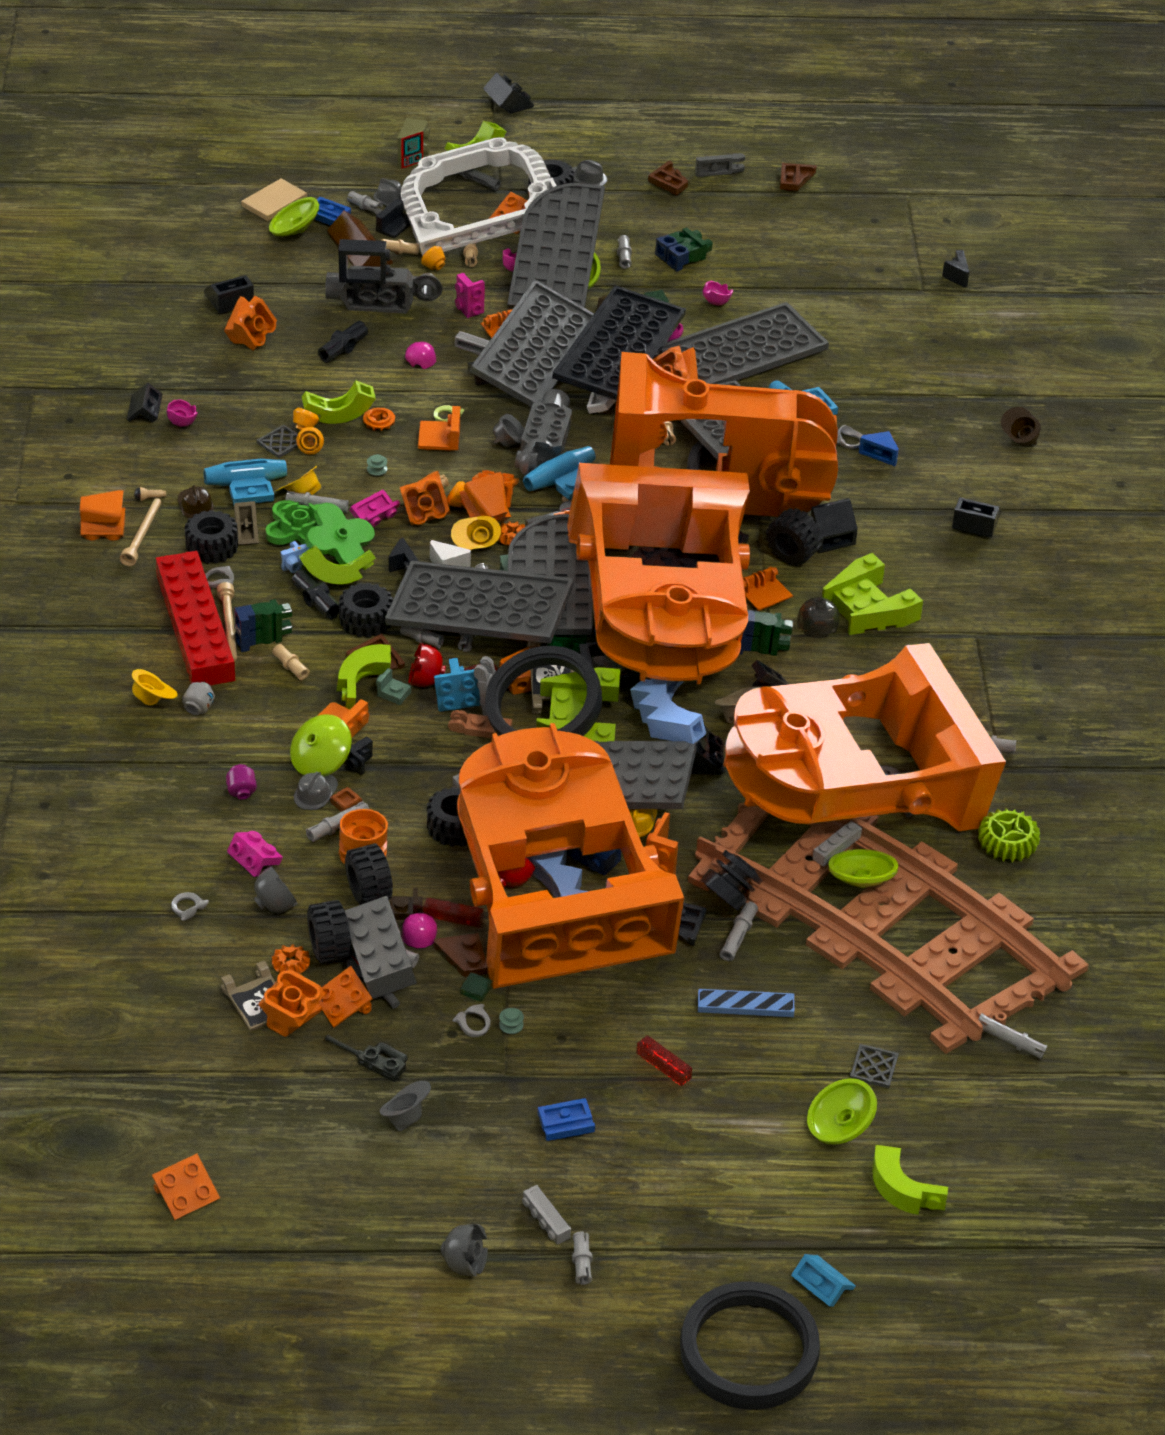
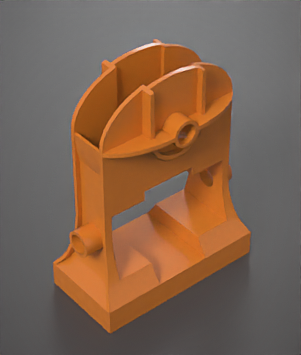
M621 353L610 465L656 467L654 466L655 448L658 447L661 422L684 419L724 420L723 446H729L728 454L718 453L716 471L747 473L750 491L744 514L778 517L789 508L793 510L797 508L801 512H809L811 507L819 505L823 500L829 501L831 499V492L835 486L838 473L836 450L838 438L837 416L833 415L827 404L820 398L799 390L708 384L700 379L688 380L664 370L648 354Z
M579 463L567 523L568 539L570 543L576 544L577 560L588 561L597 643L603 653L610 659L628 669L639 672L640 681L645 682L647 677L667 681L696 680L697 684H701L703 676L722 671L737 660L741 650L742 635L748 623L742 569H748L750 548L749 544L738 543V535L750 491L747 473ZM629 546L679 548L682 553L718 555L720 563L697 562L696 568L642 565V558L605 556L604 548L628 549Z
M930 643L905 646L892 661L864 675L850 674L836 680L771 687L765 686L746 692L738 700L735 708L734 726L727 736L725 744L726 756L723 766L727 768L733 783L745 797L744 804L747 807L759 806L771 815L788 822L813 824L889 813L910 812L912 814H927L941 818L957 831L979 829L983 818L987 816L1006 761ZM857 716L880 719L893 742L910 752L920 771L886 776L871 750H860L843 722L844 717Z
M550 723V727L522 729L497 736V733L492 734V742L475 751L467 758L460 770V794L457 800V811L478 874V878L470 879L472 901L475 907L487 905L489 932L486 964L493 989L674 954L676 952L684 896L676 875L659 868V859L655 846L642 845L608 753L589 738L570 732L557 731L555 723ZM579 847L582 855L621 848L629 871L628 875L607 878L605 889L553 898L548 890L507 897L497 873L498 871L524 867L526 857Z

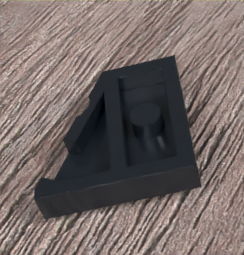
M683 902L678 937L692 946L695 945L706 916V908Z

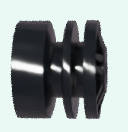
M725 850L722 855L729 860L728 864L726 865L717 859L716 862L722 871L718 873L713 869H709L700 881L735 910L739 911L747 901L746 896L741 892L742 889L745 888L754 892L756 889L748 882L752 879L760 885L763 880L755 869L740 856Z

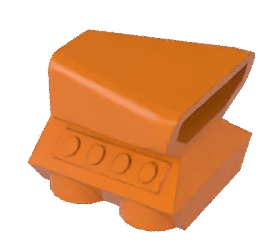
M240 296L224 332L232 343L244 344L254 351L257 346H262L265 343L267 333L275 331L277 320L265 302L259 297L254 296L248 302L244 297Z
M680 346L671 347L653 359L661 368L688 380L698 379L694 347L684 352H681Z
M438 471L432 472L416 483L400 487L411 526L415 524L420 525L436 518L441 519L451 514Z
M501 472L469 481L464 485V490L459 492L461 504L466 508L469 518L490 516L498 523H501L511 517L507 508Z
M124 490L81 497V537L91 541L97 540L100 537H105L112 541L124 537L125 508H122Z
M290 969L278 975L277 981L271 988L265 991L264 997L258 1005L267 1015V1027L286 1037L321 1012L322 1006L319 1002L325 993L320 985Z

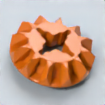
M372 408L363 415V423L366 424L367 428H372L373 431L376 429L382 431L384 428L390 429V426L394 425L395 422L394 413L386 408Z
M509 521L507 524L501 523V535L498 541L510 546L513 538L525 527V524L519 525L518 521L515 523Z
M294 944L291 947L283 945L280 950L275 949L274 956H272V966L278 973L291 969L301 974L310 965L309 952L304 951L302 946L295 947ZM293 956H295V960L290 959L289 961H287V957L292 958Z

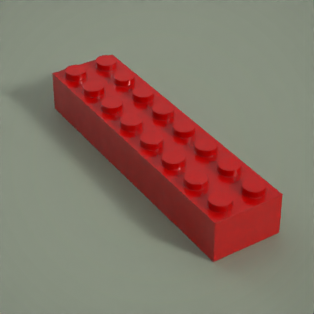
M198 551L157 557V579L191 684L205 682L211 686L236 681L235 662Z

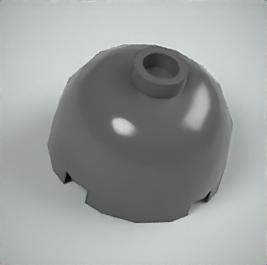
M271 866L257 877L254 884L257 896L253 899L261 910L266 907L271 913L279 914L290 910L298 904L293 894Z
M480 1224L459 1225L450 1231L446 1240L442 1243L441 1254L445 1258L448 1267L458 1275L477 1276V1274H481L484 1270L488 1248H483L482 1239L487 1240V1236Z

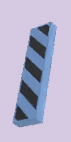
M698 989V1012L794 1017V994Z

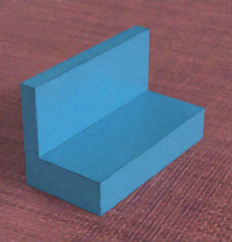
M804 1254L791 1274L808 1290L832 1307H834L844 1290H854L856 1285L818 1255Z

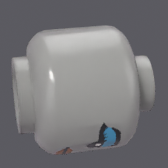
M195 682L184 693L182 702L185 710L190 714H205L212 705L215 695L209 684Z

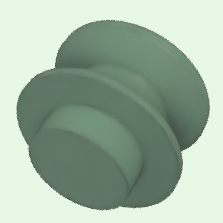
M376 454L367 459V471L369 474L380 476L387 472V459L384 456Z
M507 1008L500 1013L499 1026L503 1032L516 1034L523 1029L524 1015L519 1009Z

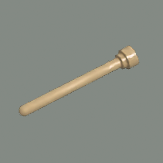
M154 499L130 547L122 551L120 561L123 565H135L138 559L137 550L161 505L160 499Z
M224 582L217 586V595L223 602L226 638L233 659L236 661L237 650L231 600L235 595L234 586L231 583Z

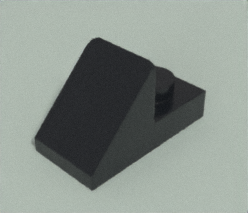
M956 250L952 261L944 262L942 276L962 287H967L969 268L963 250Z
M404 538L399 539L389 555V572L403 569L404 573H406L411 561H419Z
M756 660L751 665L756 672L754 676L757 678L752 687L789 685L782 674L759 660Z

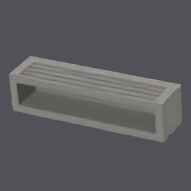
M462 331L455 336V347L479 355L489 343V340Z
M853 821L848 822L814 849L813 860L824 867L829 863L832 856L843 852L861 838L862 828Z
M538 1185L523 1191L522 1201L524 1206L531 1210L532 1216L538 1219L541 1228L548 1232L549 1238L554 1240L557 1245L570 1239L571 1228Z

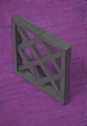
M282 425L257 439V444L277 458H280L298 448L296 440H293V437L297 438L298 434L286 425ZM273 436L280 437V440H273ZM283 437H290V440H283ZM272 443H280V445L272 446ZM282 443H290V446H282Z
M860 1044L850 1078L862 1080L869 1085L889 1088L899 1053ZM865 1050H866V1051L875 1052V1053H873V1054H871V1055H868V1054L865 1052ZM862 1053L865 1057L859 1059L860 1054ZM881 1054L887 1055V1056H891V1057H890V1058H887V1059H884V1057H883ZM878 1056L881 1061L874 1063L871 1058ZM868 1060L871 1066L865 1068L861 1063ZM893 1061L892 1067L888 1064V1062ZM884 1064L887 1070L881 1072L878 1066ZM857 1065L860 1067L861 1070L856 1071ZM875 1069L878 1074L871 1076L868 1071ZM864 1073L867 1078L857 1075ZM890 1073L889 1078L887 1080V1078L884 1075ZM881 1077L884 1082L874 1079Z

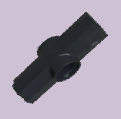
M359 320L343 332L336 330L332 334L330 341L318 349V355L321 360L328 363L343 352L351 353L356 343L368 335V328L365 326V323Z
M303 569L296 571L292 577V583L302 593L305 603L309 607L315 606L325 618L330 620L336 618L339 614V603L330 595L328 586L324 582L318 583L308 571Z

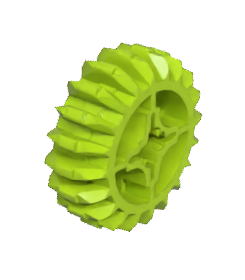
M1007 808L1004 811L997 809L995 813L989 812L988 816L983 818L978 830V839L981 843V848L986 849L987 854H993L994 859L998 857L1002 858L1003 861L1010 859L1013 863L1015 859L1022 861L1024 857L1029 858L1031 854L1035 853L1040 841V828L1037 827L1036 821H1032L1031 816L1024 815V811L1017 813L1015 809L1013 811H1008Z

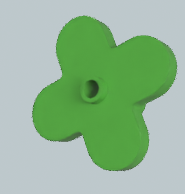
M282 500L275 503L272 508L275 521L267 525L266 539L270 543L277 545L287 544L294 540L299 541L302 545L306 544L305 536L308 531L318 526L314 515L321 504L313 505L309 503V506H305L291 500Z
M322 503L314 515L318 526L308 531L305 536V543L309 549L317 545L323 555L329 554L334 556V560H337L339 564H347L364 554L362 546H366L371 542L375 532L368 521L360 518L347 520L338 506L332 503Z

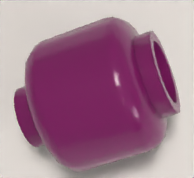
M238 764L231 767L227 772L226 783L231 796L243 800L249 798L256 791L255 773L250 767Z

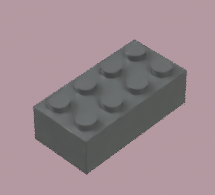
M385 896L345 910L351 941L371 997L374 999L417 984L388 897Z

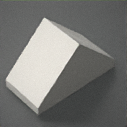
M433 540L430 541V559L433 563L471 566V550Z

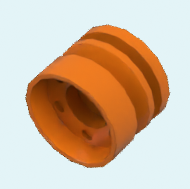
M357 809L346 813L341 818L339 857L344 864L348 850L373 843L381 848L385 857L387 856L388 822L382 814L371 809Z

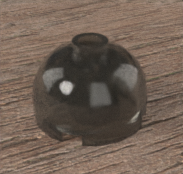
M814 597L806 600L801 605L797 614V627L799 629L801 627L805 635L813 638L828 637L829 633H836L839 628V610L829 599Z

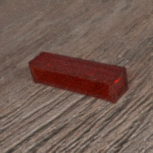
M427 897L423 907V913L431 916L433 919L476 928L481 927L484 918V908Z
M648 1035L637 1043L636 1053L680 1086H683L692 1078L693 1068Z

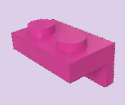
M464 273L457 274V283L455 284V305L457 309L461 310L467 318L484 313L485 282L480 280L473 283Z
M383 489L352 505L349 511L355 518L364 519L374 527L382 519L393 517L398 512L397 509L400 502L398 500L392 502Z
M256 831L235 833L227 850L228 854L254 877L259 876L263 866L280 865L283 858L276 851V848L262 839L261 834Z

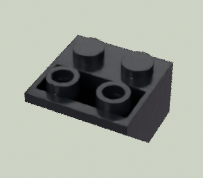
M496 72L483 88L501 108L510 114L534 107V104L530 101L531 96L525 91L522 92L523 88L518 83H511L512 80L505 74L501 76Z
M244 275L211 284L204 289V294L219 314L226 313L234 309L240 296L250 302L254 297V285Z
M959 497L954 511L952 529L992 538L1002 510L999 506Z
M849 498L811 507V516L819 524V529L822 530L821 536L823 541L821 542L822 546L817 551L818 554L856 545L858 528Z
M705 726L706 734L696 742L697 749L691 774L721 775L724 773V743L719 736H715Z

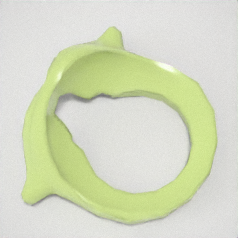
M444 405L436 408L433 415L435 420L448 422V418L441 419L438 417V414L442 411L452 413V406ZM460 409V417L463 414L464 409Z

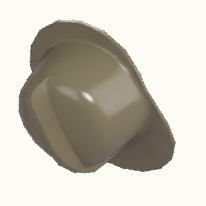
M760 687L743 688L715 701L716 705L721 706L722 713L728 723L734 722L735 708L741 696L752 689Z

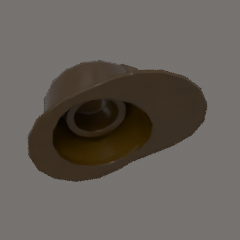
M1013 407L1007 410L1001 418V427L1004 432L1021 446L1037 445L1041 430L1039 421L1023 407Z
M193 485L178 495L180 509L187 518H193V515L200 514L203 511L209 512V510H214L210 494L202 487Z

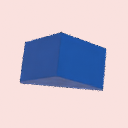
M889 431L861 436L860 454L896 466L899 448Z

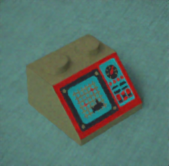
M406 118L398 136V169L418 164L419 160L429 155L430 144H428L430 129H428V121Z

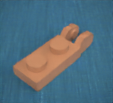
M455 710L451 713L450 717L452 720L448 723V728L451 731L485 738H492V734L495 733L488 720V716L467 714L463 710ZM503 718L512 727V719Z

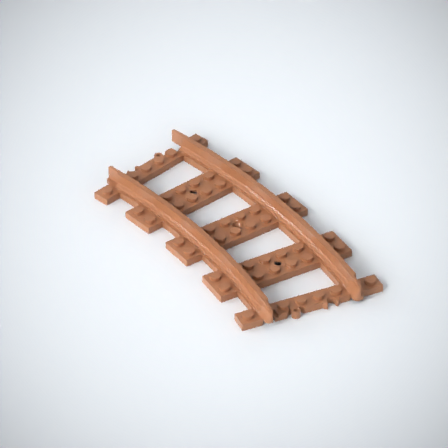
M740 803L738 805V815L728 827L722 828L721 836L724 838L716 836L715 843L703 837H699L697 840L695 857L701 861L688 876V883L709 891L710 888L700 880L709 869H713L718 873L722 871L716 862L717 859L726 865L728 864L729 860L722 853L727 850L732 854L740 856L755 869L763 880L760 885L752 879L748 882L756 889L754 892L743 888L747 891L744 894L747 898L746 902H753L758 906L756 917L777 928L789 915H792L816 930L806 939V946L839 968L844 969L858 957L875 969L881 976L871 982L870 990L904 1017L921 1005L943 1024V1026L931 1032L930 1040L945 1054L967 1042L968 1037L973 1041L981 1039L982 1032H984L983 1026L979 1022L980 1020H978L981 1013L1005 1025L1007 1017L1025 1007H1033L1034 999L1032 997H1037L1044 1001V996L1054 991L1055 986L1060 991H1067L1072 986L1071 980L1088 970L1089 964L1073 950L1059 958L1030 934L1026 929L1033 924L1034 918L1002 894L998 893L987 900L955 878L952 874L957 871V863L922 841L911 849L875 828L874 826L878 823L877 815L807 824L811 827L770 869L738 854L770 814L759 806L747 807L744 803ZM853 821L862 828L861 838L844 851L867 849L886 853L897 860L898 872L887 882L867 887L839 910L811 893L830 873L829 863L823 867L814 860H806L805 857H813V851L816 847L848 822ZM928 895L962 918L908 957L881 938L886 931ZM953 948L957 950V953L952 954L948 950ZM999 948L1004 949L1032 973L972 1009H969L945 988Z

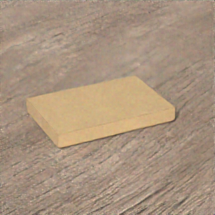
M281 178L242 200V207L269 221L290 203L307 197V193Z

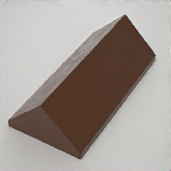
M345 210L327 230L328 235L338 248L340 239L377 241L362 221ZM348 255V261L352 266L380 267V256ZM391 258L390 261H387V265L393 264Z

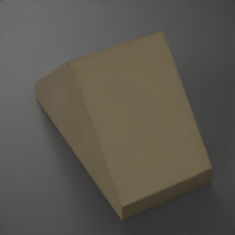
M255 501L234 503L235 522H237L238 545L259 543Z

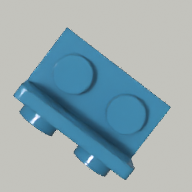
M458 658L449 659L450 673L434 676L439 711L480 706V691L477 687L478 679L474 676V669L464 671V667L459 666Z

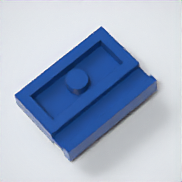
M323 197L317 198L319 211L315 220L332 225L344 210L351 214L350 207Z
M586 1098L538 1107L537 1114L543 1132H545L546 1141L595 1132V1123H593Z

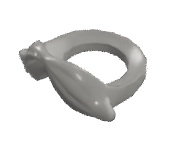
M842 425L838 429L837 444L848 449L859 448L860 442L856 445L847 444L842 439L840 433L856 437L859 440L863 434L847 425Z
M230 566L216 567L205 574L207 579L216 572L225 573L230 578L219 579L213 582L208 581L210 588H217L219 584L224 582L233 584L234 574Z
M186 892L177 895L173 899L171 906L173 912L184 921L192 918L197 909L203 910L209 903V900H202L198 895ZM184 899H190L194 901L196 906L181 911L177 908V903Z
M484 1004L473 1005L467 1008L465 1012H459L452 1020L457 1022L462 1031L470 1037L483 1036L490 1028V1018L483 1009ZM475 1013L481 1016L485 1021V1027L480 1031L471 1030L466 1023V1015Z

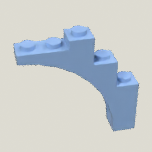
M645 679V682L640 681L630 689L634 707L640 710L642 722L647 723L652 738L686 741L694 744L706 734L702 714L687 711L671 701L675 691L684 681Z
M567 850L527 857L535 867L533 876L545 885L554 898L589 892L580 890L582 869L565 865Z

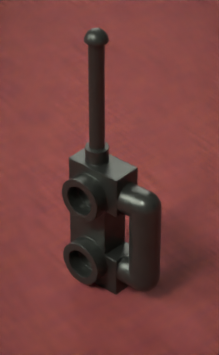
M329 1034L325 1036L326 1041H330L355 1054L358 1057L359 1065L393 1082H396L406 1070L407 1055L383 1042L377 1043L375 1047L369 1045L362 1052L336 1040ZM381 1053H383L384 1055H386V1056H388V1057H390V1058H385V1057L381 1056Z

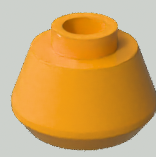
M433 246L427 250L421 258L422 265L431 270H440L445 265L444 261L446 260L442 247Z
M299 407L293 411V423L296 424L295 428L299 430L306 427H314L319 422L318 415Z
M306 427L298 433L296 443L303 453L312 455L322 449L324 438L318 429Z
M464 481L457 482L447 497L449 506L462 507L459 492L464 490V485L466 484Z

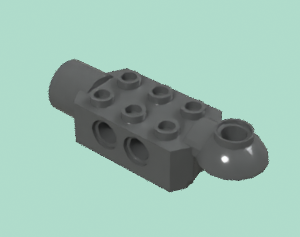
M350 265L348 269L381 270V267ZM390 268V277L386 276V284L339 282V273L327 272L325 295L326 299L342 300L348 310L406 314L411 308L413 296L420 300L433 301L442 294L443 288L438 278L431 273L413 276L409 269Z

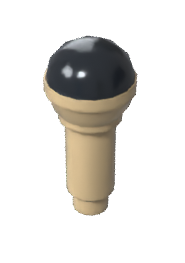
M139 487L135 490L134 496L138 501H144L148 498L166 497V491L147 490Z

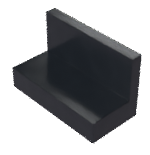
M400 199L394 200L376 215V232L393 239L411 225L407 214L403 213V201Z
M146 383L132 394L127 420L130 422L141 414L151 423L156 421L163 394L151 384Z

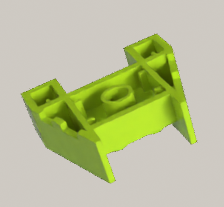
M873 553L853 561L823 587L821 608L833 605L849 621V635L864 633L866 629L877 628L878 631L885 630L886 626L895 625L896 628L904 627L921 620L923 600L913 590L908 589L888 598L876 587L883 583L885 564Z
M594 668L601 684L602 701L618 702L620 669ZM577 672L541 679L540 696L552 697L550 718H537L536 728L550 727V723H555L556 728L560 729L579 714L586 700L587 685ZM595 722L584 737L599 742L615 741L616 724Z

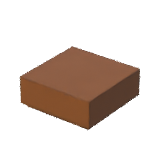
M349 787L330 797V803L341 812L362 802V798Z

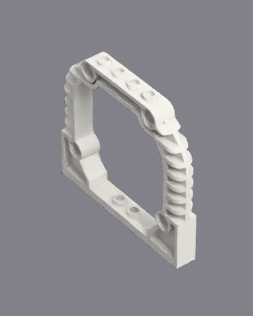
M498 137L422 158L418 162V167L413 169L411 175L404 180L401 187V200L423 256L433 246H440L443 252L468 244L521 231L523 216L528 206L536 197L555 187L556 184L553 178L550 177L546 165L538 152L529 146L518 145L516 142H506L504 138ZM488 164L495 167L509 164L518 166L526 172L531 182V185L528 187L529 200L524 204L525 209L454 228L452 224L440 221L439 215L436 212H428L421 197L426 187L438 184L445 176Z

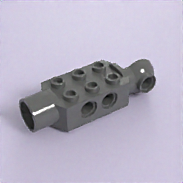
M548 390L543 395L541 402L533 403L521 438V450L517 451L515 468L519 469L524 476L534 470L537 464L540 465L564 452L571 429L572 409L569 408L570 399L568 395L561 390Z

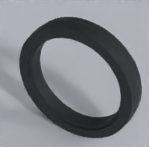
M559 646L531 648L507 660L490 680L485 697L488 720L495 733L500 736L517 731L507 724L501 715L502 698L509 685L528 670L545 665H558L577 672L584 679L587 685V696L579 714L567 725L557 729V731L584 736L595 724L602 707L600 680L589 661L581 654Z
M734 1282L708 1291L692 1305L685 1317L681 1330L680 1351L685 1371L692 1382L704 1394L730 1407L760 1410L782 1405L798 1396L807 1387L813 1378L818 1364L820 1340L818 1328L811 1313L793 1295L769 1284ZM739 1305L764 1307L780 1314L794 1326L802 1341L803 1356L798 1366L789 1375L774 1383L759 1386L733 1383L717 1375L703 1361L696 1343L700 1328L712 1315L729 1307Z

